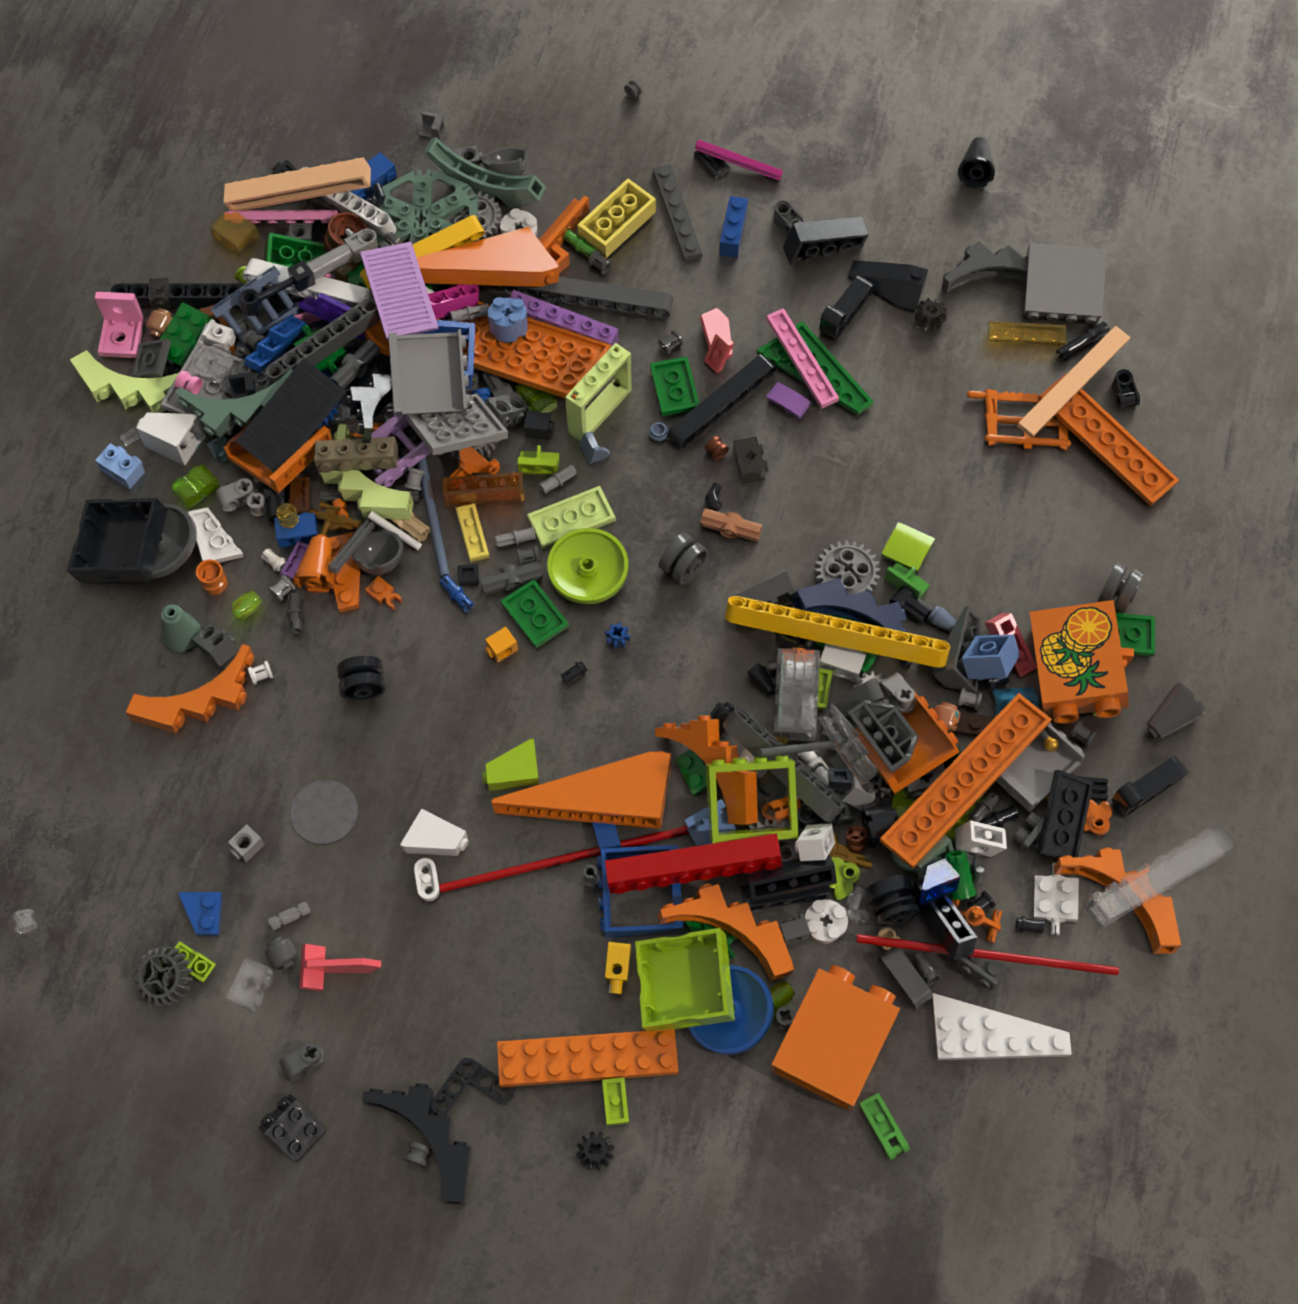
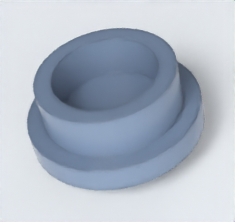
M656 422L649 428V436L654 441H663L667 438L668 428L664 423Z

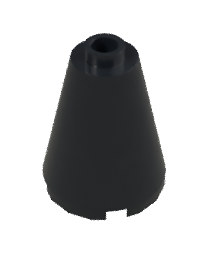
M977 137L972 140L958 167L960 181L962 182L963 180L967 186L973 188L987 186V183L992 182L995 176V166L990 144L983 137Z

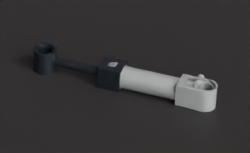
M347 228L345 229V234L348 238L344 239L343 245L308 263L303 260L287 268L289 275L287 280L259 294L254 289L243 290L239 296L243 313L248 316H255L262 310V301L292 285H294L298 292H301L315 285V280L351 261H354L355 264L362 260L360 252L378 248L375 231L363 229L354 234L353 231Z

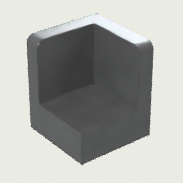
M423 111V124L419 137L426 139L437 137L440 140L445 129L444 116Z

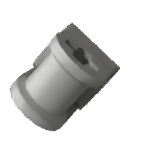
M243 478L220 487L216 491V496L222 510L230 512L247 504L248 494L257 492L253 488L251 480Z
M898 672L879 683L883 695L900 712L909 713L914 709L915 692Z

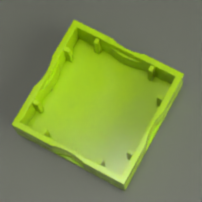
M720 928L691 932L679 937H660L635 941L637 971L641 982V1020L644 1030H676L735 1021L727 936Z

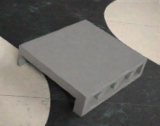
M1030 243L1027 248L1028 265L1025 306L1022 315L1030 319L1046 317L1047 320H1058V318H1062L1068 322L1085 320V323H1096V321H1099L1103 311L1107 249Z
M461 329L454 333L397 335V332L389 333L394 416L466 412L467 406H470V395L466 394L465 387L469 386L468 374L464 375V367H467V356L463 355L462 347H466L465 335H461Z
M1051 723L1044 730L1049 736L1058 740V749L1054 752L1047 751L1043 740L1037 736L996 780L1002 788L1029 812L1050 794L1054 770H1061L1071 774L1082 764L1085 757L1082 749L1068 741L1066 735L1062 731H1057Z

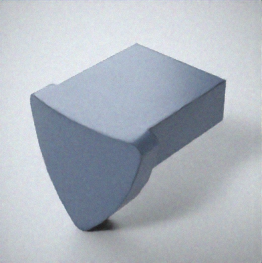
M592 432L584 433L579 445L588 464L602 461L611 456L608 449L599 447Z

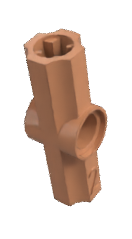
M706 508L703 511L700 526L720 531L727 538L741 537L758 542L763 526L762 524L744 520L739 514L734 512L724 514Z

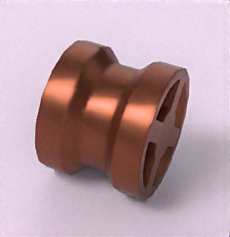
M720 436L713 437L705 445V450L712 454V458L715 461L723 458L730 448L727 444L722 443Z
M854 825L847 829V848L852 852L864 851L868 846L866 828Z

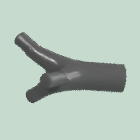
M981 866L975 868L972 876L976 892L979 884H983L981 878L984 868Z

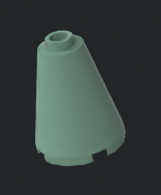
M177 605L166 606L161 613V640L167 649L177 653H184L190 648H195L196 644L192 638L202 630L198 620Z

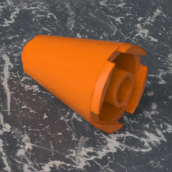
M318 534L311 538L293 578V582L297 587L301 588L302 585L307 587V591L315 593L329 592V588H334V573L328 570V565L333 560L332 544L327 536Z

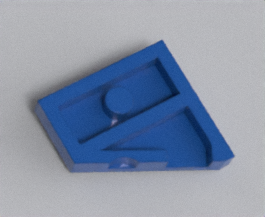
M179 892L180 899L197 936H219L223 895L221 892Z

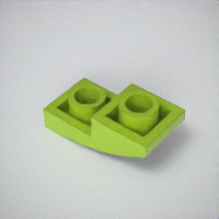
M179 941L175 948L179 950V953L186 955L184 960L190 961L187 968H191L193 971L189 975L203 983L216 964Z

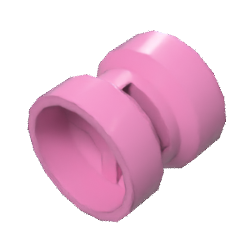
M183 370L176 377L175 388L179 389V387H182L197 395L203 382L201 378L197 376L192 377L189 372Z

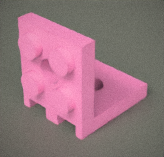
M96 292L95 300L104 318L98 347L99 356L136 358L145 319L135 294ZM120 336L125 337L121 342L116 341Z

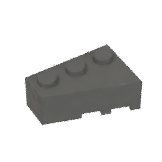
M786 571L733 596L793 608L794 605L791 598L795 594V590ZM735 624V627H736V628H739V627L744 626V625Z

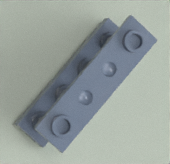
M274 265L210 308L216 318L218 316L223 317L230 328L233 329V332L239 339L235 342L237 348L244 346L242 342L244 333L229 313L230 308L236 305L242 310L239 296L245 289H254L259 294L263 290L261 287L267 283L272 286L279 284L278 276L281 274ZM282 290L277 294L287 307L286 309L277 314L269 301L265 299L261 305L271 319L261 325L256 316L246 315V317L255 328L254 331L260 336L289 315L295 316L300 312L298 307L300 302L297 300L293 303L285 290Z

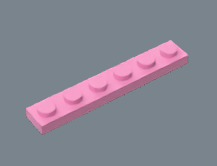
M230 210L224 212L225 220H231L232 223H243V220H249V223H260L261 220H267V223H278V220H285V223H296V220H303V223H314V220H321V223H329L331 218L338 214V210Z
M784 308L767 315V322L820 408L822 409L838 402L839 397Z

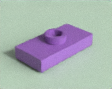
M300 541L296 543L280 576L285 575L293 582L294 575L308 544Z

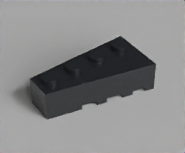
M862 216L793 223L783 249L789 264L792 265L796 264V260L802 258L808 261L814 255L822 254L827 256L837 249L842 252L862 247L869 233Z

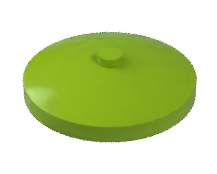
M596 528L576 529L563 535L553 545L547 561L549 579L555 590L570 601L580 604L599 603L614 596L624 585L628 575L627 553L621 542L606 531Z

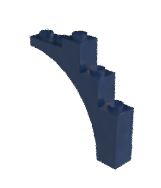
M840 578L799 589L791 598L796 609L907 632L902 626L907 620L906 613L901 608L899 602L877 607L876 600L869 590L848 596L847 589L842 584ZM898 659L903 668L913 663Z

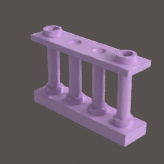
M404 415L393 416L375 430L371 438L397 436L410 451L403 458L400 459L398 457L397 468H389L386 471L383 469H373L379 476L375 479L376 483L384 487H390L396 479L408 471V467H413L431 453L424 442L416 447L403 432L410 425Z

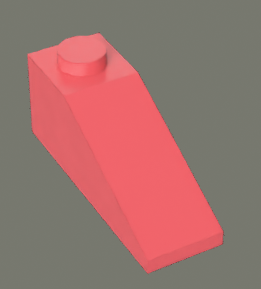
M1001 613L984 622L990 635L1014 634L1020 656L1013 666V670L1018 677H1022L1037 668L1012 613Z

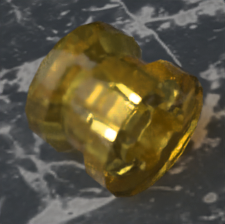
M289 503L278 507L276 514L280 525L289 529L295 527L299 522L296 508Z

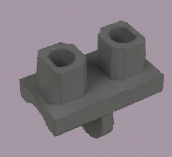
M1031 812L1024 823L1033 829L1032 832L1029 833L1020 827L1014 834L1013 838L1021 845L1019 850L1023 853L1034 839L1036 841L1034 847L1038 849L1041 836L1040 831L1043 827L1045 815L1040 817L1036 813Z

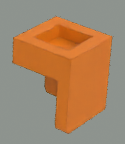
M555 243L550 247L551 257L559 266L560 274L570 265L569 253Z

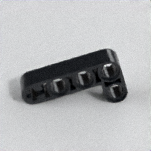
M857 276L833 307L828 305L821 315L819 330L837 340L871 296L875 284Z
M1175 755L1134 783L1130 781L1116 791L1111 801L1123 816L1127 817L1179 782L1189 771Z

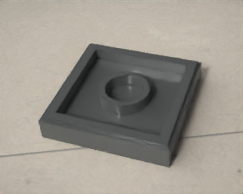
M162 339L140 343L131 377H162L171 341Z

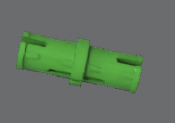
M571 229L565 232L563 239L575 247L577 252H581L589 258L597 250L586 242L585 238L579 237Z

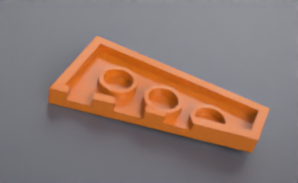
M355 532L328 538L332 544L333 559ZM352 556L340 571L334 574V592L339 613L357 609L360 605L361 569L356 565Z

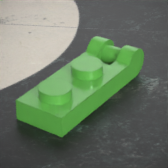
M879 1093L859 1103L860 1109L890 1161L895 1159L897 1154L901 1152L906 1153L910 1150L907 1141ZM895 1138L898 1144L891 1147L889 1140Z

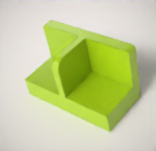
M540 445L537 447V452L521 451L517 463L518 472L541 475L558 473L560 455L553 452H541Z

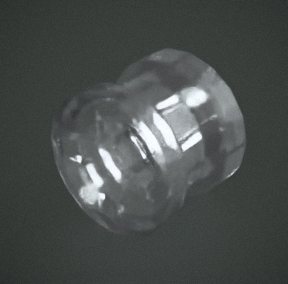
M23 909L13 913L12 918L16 922V933L24 934L37 929L38 926L37 922L34 921L35 913L33 909Z

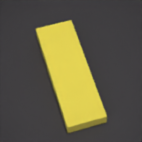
M475 503L457 507L456 513L470 562L490 558Z

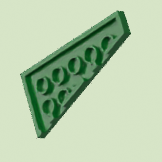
M803 321L795 325L837 393L839 401L836 403L856 415L872 407L874 401ZM777 337L757 349V355H765L777 367L805 383Z

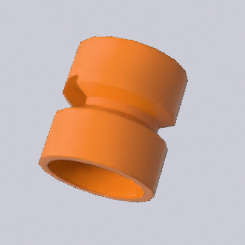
M208 559L202 561L197 566L196 576L204 592L209 595H217L226 589L228 584L227 578L219 562Z

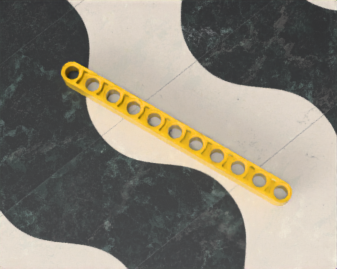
M731 596L727 602L725 619L734 624L938 668L946 665L950 651L949 643L935 638L740 596Z

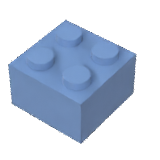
M1014 634L975 636L963 655L962 661L968 679H1003L1009 675L1020 656Z

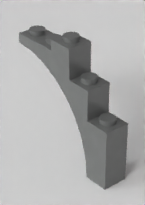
M978 241L976 244L968 246L964 252V260L953 271L950 270L943 276L942 289L949 292L958 285L985 277H1005L1026 282L1028 256L1026 255L1023 258L1010 245H1007L1004 249H999L993 254Z

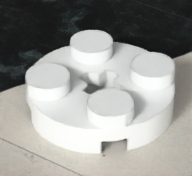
M514 208L501 220L500 230L502 234L515 231L516 226L520 225L522 228L529 227L535 236L537 235V219L527 211Z
M816 900L807 909L805 914L810 937L816 942L823 944L833 943V941L840 939L846 932L848 925L846 910L835 901ZM829 917L832 924H828L827 927L823 926V922L820 921L821 918Z

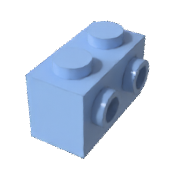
M111 443L95 460L99 470L129 489L145 473L142 466L143 463L138 457H131L122 447H116Z

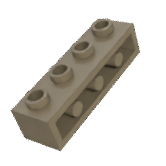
M395 436L371 438V443H363L362 438L316 441L314 462L318 472L326 473L331 471L397 468L399 448Z

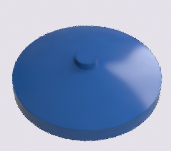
M729 965L735 1021L689 1027L690 1032L701 1045L718 1054L734 1055L753 1048L764 1038L773 1019V999L765 982L753 971L736 965Z

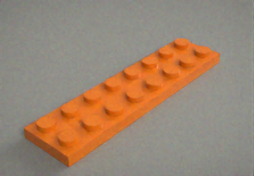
M1067 374L1063 375L1040 394L1037 400L1040 402ZM1083 389L1055 415L1148 505L1152 506L1179 482V479Z
M675 1029L497 1042L500 1088L597 1081L620 1077L638 1078L678 1075L679 1073Z

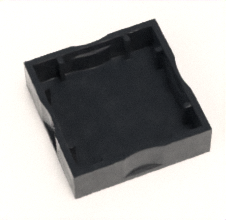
M132 498L121 501L112 499L86 500L79 523L78 537L72 549L67 572L79 582L150 581L168 509L157 498Z

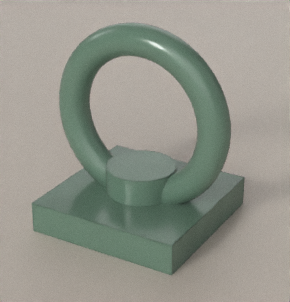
M944 835L913 869L893 852L892 856L896 864L902 869L917 872L919 880L934 876L939 881L946 874L945 855L947 852L954 850L951 839Z

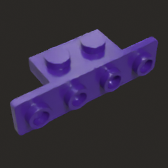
M323 293L317 296V300L307 296L298 305L299 308L307 313H311L329 323L351 309V307ZM364 332L358 335L357 338L365 339Z

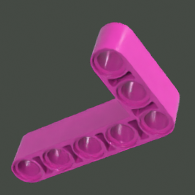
M446 284L449 289L428 294L436 319L449 316V311L465 309L466 306H478L479 287L477 285Z

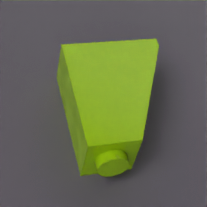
M534 739L525 741L486 764V771L482 772L483 783L488 784L489 791L539 785Z

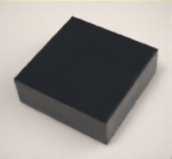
M478 564L458 566L459 586L479 585Z

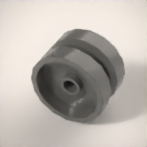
M683 532L665 549L658 567L667 574L673 573L672 578L680 584H686L704 564L708 556V549L700 543L694 544V539Z
M1117 561L1100 594L1098 602L1110 601L1115 595L1118 597L1114 604L1115 610L1124 614L1129 602L1132 603L1140 587L1138 584L1144 573L1133 569L1128 578L1125 579L1123 577L1127 571V565Z

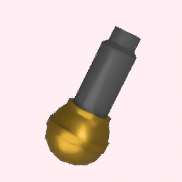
M1045 730L1038 735L1043 740L1047 751L1054 752L1058 749V740L1049 736Z

